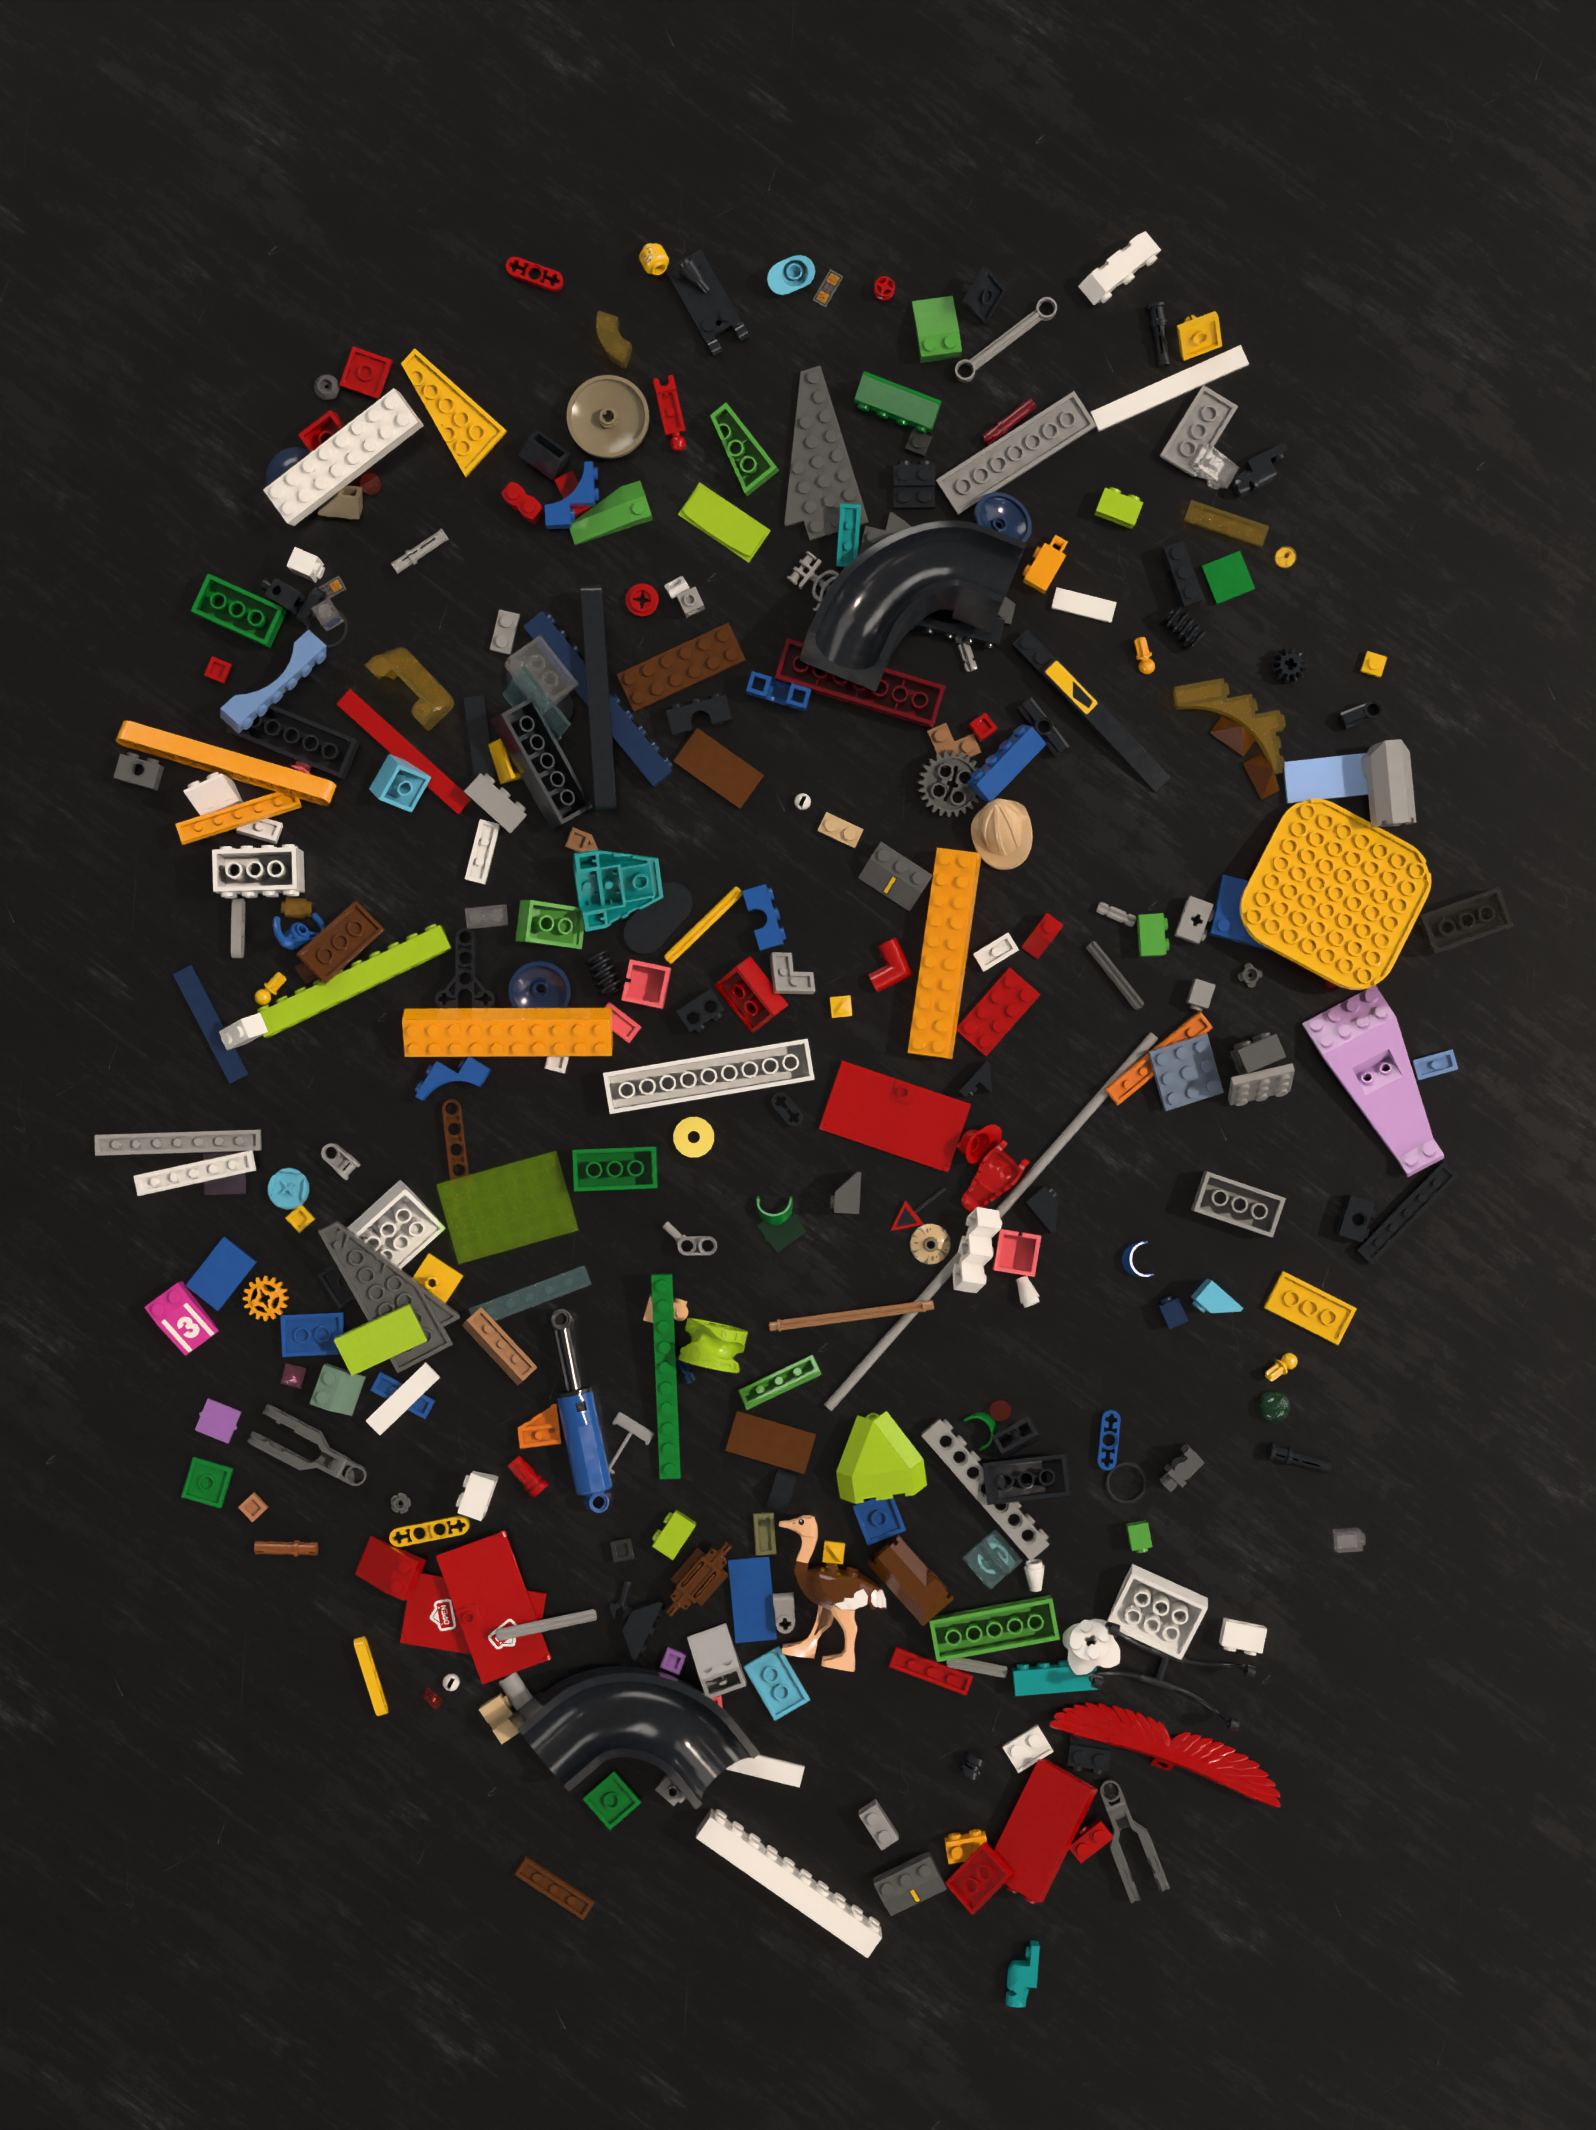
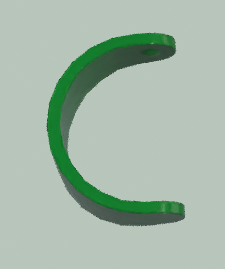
M757 1196L758 1212L766 1223L778 1225L790 1217L793 1207L792 1196H790L787 1208L777 1214H769L763 1211L760 1207V1196Z
M979 1412L969 1415L963 1421L978 1418L988 1424L991 1430V1439L987 1444L979 1448V1451H981L994 1441L992 1436L997 1434L998 1428L992 1416Z

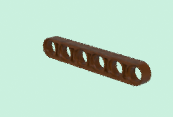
M450 1099L444 1102L442 1114L454 1214L458 1219L467 1220L473 1214V1203L462 1109L458 1101ZM451 1102L455 1103L458 1108L457 1112L453 1115L448 1114L446 1111L447 1104ZM456 1123L459 1125L460 1131L457 1135L449 1133L448 1127L450 1124ZM456 1143L462 1146V1153L458 1156L451 1153V1146ZM456 1164L464 1166L465 1172L463 1175L457 1176L454 1174L453 1168ZM460 1184L465 1185L467 1188L466 1195L462 1197L458 1196L455 1191L456 1187ZM461 1205L468 1206L470 1210L468 1216L462 1217L458 1214V1208Z

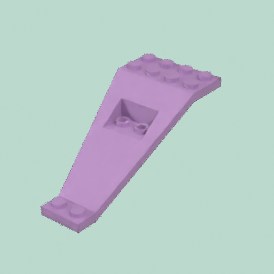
M1376 985L1302 1023L1303 1028L1324 1061L1391 1151L1407 1177L1444 1159L1443 1152L1433 1138L1397 1018ZM1389 1068L1388 1071H1383L1382 1069ZM1366 1077H1370V1078H1371V1080H1369V1081H1365L1364 1079H1365Z

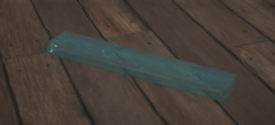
M583 1265L474 1306L468 1310L472 1316L482 1307L496 1321L592 1285L586 1267Z

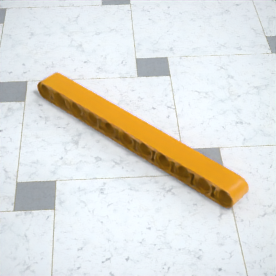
M123 721L116 738L117 743L127 748L211 773H222L238 781L323 806L330 804L336 789V784L330 780L132 721Z

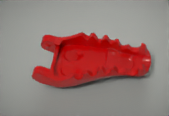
M1002 1140L987 1153L981 1161L970 1187L962 1196L961 1203L969 1212H972L976 1207L985 1208L989 1202L1012 1188L1030 1163V1161L1024 1158L1018 1164L1005 1153L1003 1149L1008 1144L1006 1141Z

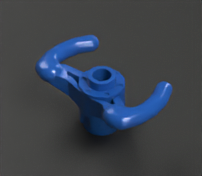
M312 913L311 919L316 923L321 932L326 928V925L317 913ZM275 916L273 918V931L276 939L282 947L289 950L298 949L301 945L308 944L319 934L309 931L304 924L298 922L294 923L283 934L280 926V917Z

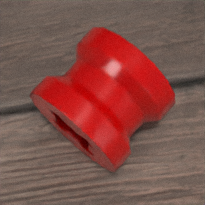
M886 276L878 278L874 286L875 296L882 301L891 299L895 290L893 280Z

